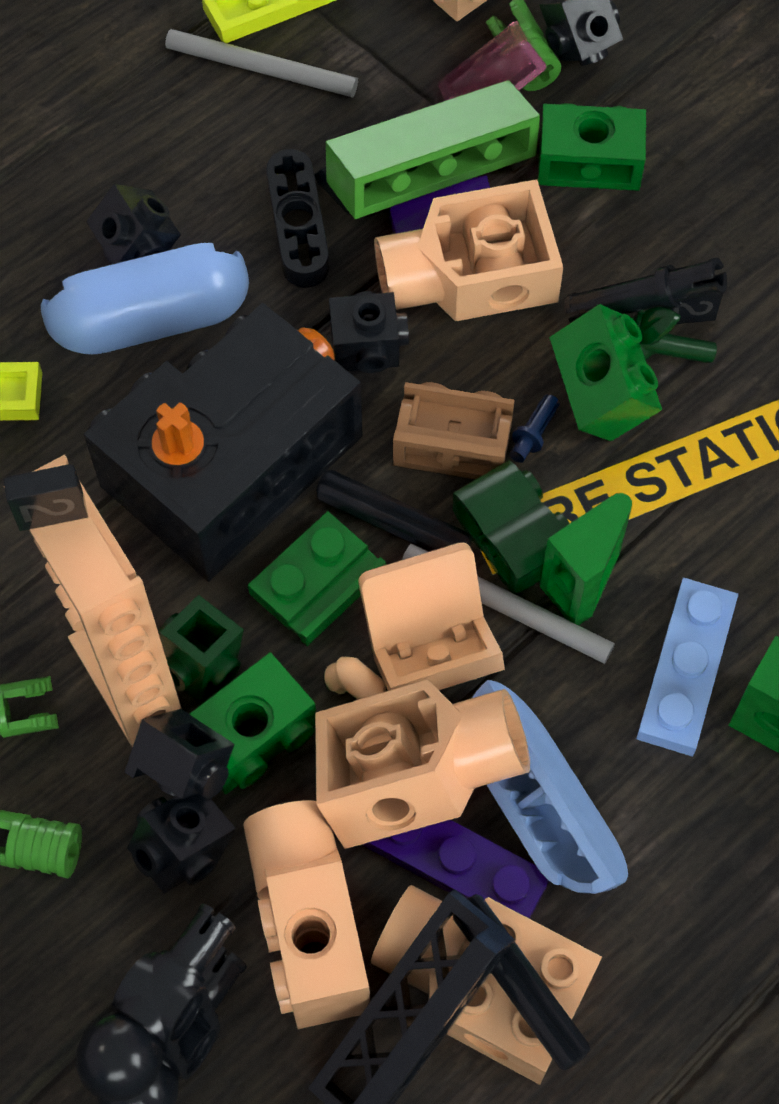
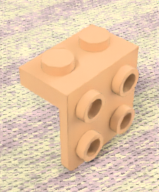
M457 543L371 569L359 577L358 583L374 660L388 691L427 679L438 690H442L505 670L503 653L483 616L475 557L467 543Z

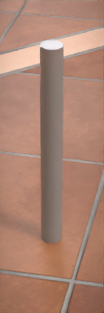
M170 29L166 36V48L352 98L357 90L358 78L174 29Z
M410 544L402 560L427 553L428 551ZM478 576L482 604L604 664L607 662L615 643Z

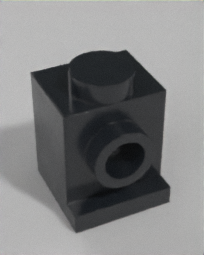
M174 710L142 719L125 773L132 778L148 775L157 781L162 791L181 799L195 794H200L205 799H211L221 791L227 781V765L235 744L184 710Z

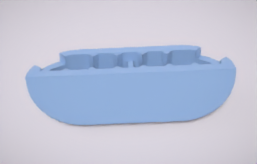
M213 243L193 244L72 275L62 281L64 290L55 295L50 301L43 299L41 314L49 335L62 347L81 354H102L212 326L224 321L233 315L245 300L249 287V277L244 258L240 252L235 251L233 254L215 251Z
M487 680L476 691L473 698L502 689L508 691L518 711L530 756L529 773L487 784V787L537 868L551 883L561 885L578 893H602L625 883L628 877V869L617 840L541 721L513 691L499 682Z

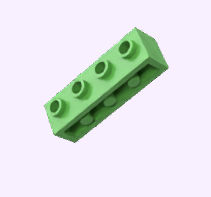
M507 80L326 141V182L353 218L358 219L536 156L540 115L516 87Z

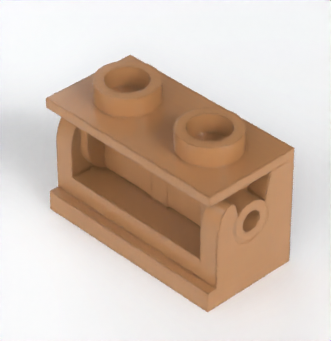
M405 382L404 398L401 403L393 438V466L478 479L505 463L515 400L502 398L500 395L490 391L470 393L451 390L434 382L422 384Z

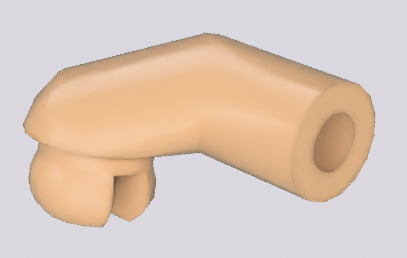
M340 657L337 663L328 665L324 672L326 686L330 691H335L338 694H343L347 691L359 700L386 692L383 679L358 658Z

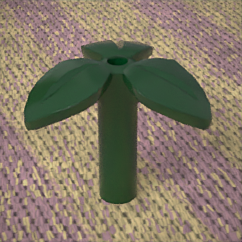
M655 307L635 313L633 320L637 323L642 333L640 345L646 361L653 354L706 363L714 361L717 353L715 342L668 334L681 318L678 313L662 307Z

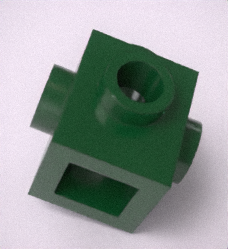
M200 595L195 597L180 613L171 615L158 631L175 689L177 691L185 690L198 701L214 686L219 690L224 688L237 674L241 666L238 655L244 631L243 628Z

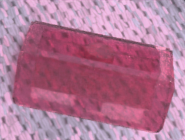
M516 21L442 78L438 86L445 101L507 80L519 91L545 71L546 63L521 25Z

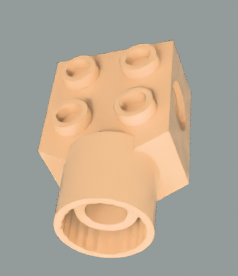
M537 179L433 198L423 229L379 236L374 239L381 292H394L396 310L437 303L454 321H461L558 303L563 264Z
M427 679L315 713L316 805L344 849L461 817L474 788L526 774L530 771V756L524 729L516 706L505 689L452 704Z
M311 800L283 803L254 813L244 821L243 826L257 897L260 899L258 900V906L269 953L281 951L282 960L270 962L281 1014L293 1012L298 1029L361 1015L370 1003L369 983L342 860L336 846L332 828L317 807L316 801ZM311 942H320L326 945L322 951L315 954H306L300 951Z
M410 885L400 898L382 931L373 952L371 964L391 974L442 901ZM489 897L486 898V903L507 932L516 939L515 943L572 1020L602 956ZM452 915L443 927L447 956L462 955L470 944L453 920ZM431 945L422 958L433 957ZM435 968L412 970L407 977L408 984L428 994V1001L438 988ZM492 973L447 1033V1035L539 1085L553 1060Z

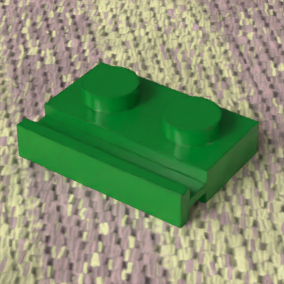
M327 511L248 584L249 594L288 630H293L301 638V641L308 646L361 596L358 583L361 574L368 570L385 566L386 561L381 557L377 558L368 550V546Z

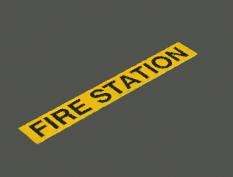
M779 400L545 492L541 502L553 514L560 512L569 523H572L612 495L623 493L632 500L630 520L779 460ZM482 552L492 574H496V572L490 565L489 561L487 560L485 554Z

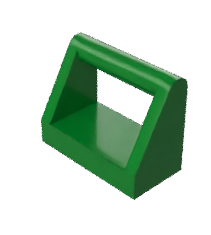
M616 493L547 540L540 588L563 616L576 625L582 624L593 616L620 555L632 509V500L626 494Z

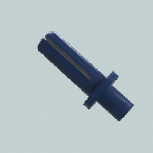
M550 394L544 395L526 425L518 426L514 429L512 439L515 445L509 454L512 460L523 463L529 452L536 453L541 450L544 443L541 435L560 405L555 396Z

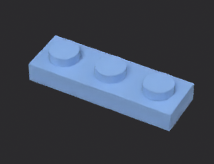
M687 578L682 579L636 737L637 740L693 757L699 741L738 593Z

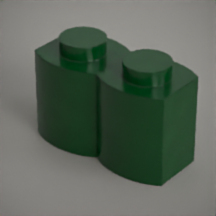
M508 460L453 493L452 511L463 529L470 533L475 545L485 554L501 581L513 594L517 595L541 580L548 538L570 523L562 513L556 512L553 514L541 502L543 498L542 489L533 474L528 470L521 472L514 463Z

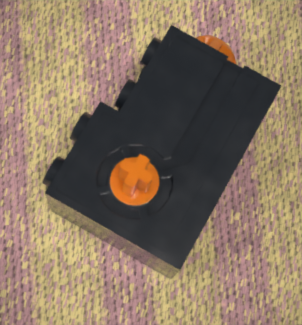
M261 303L249 315L238 317L230 325L226 335L209 351L203 350L195 355L183 374L168 361H165L153 373L142 375L134 383L130 393L114 408L100 412L93 419L88 431L84 433V438L100 487L209 582L363 436L361 382L335 361L331 345L319 332L311 328L296 330L268 306Z

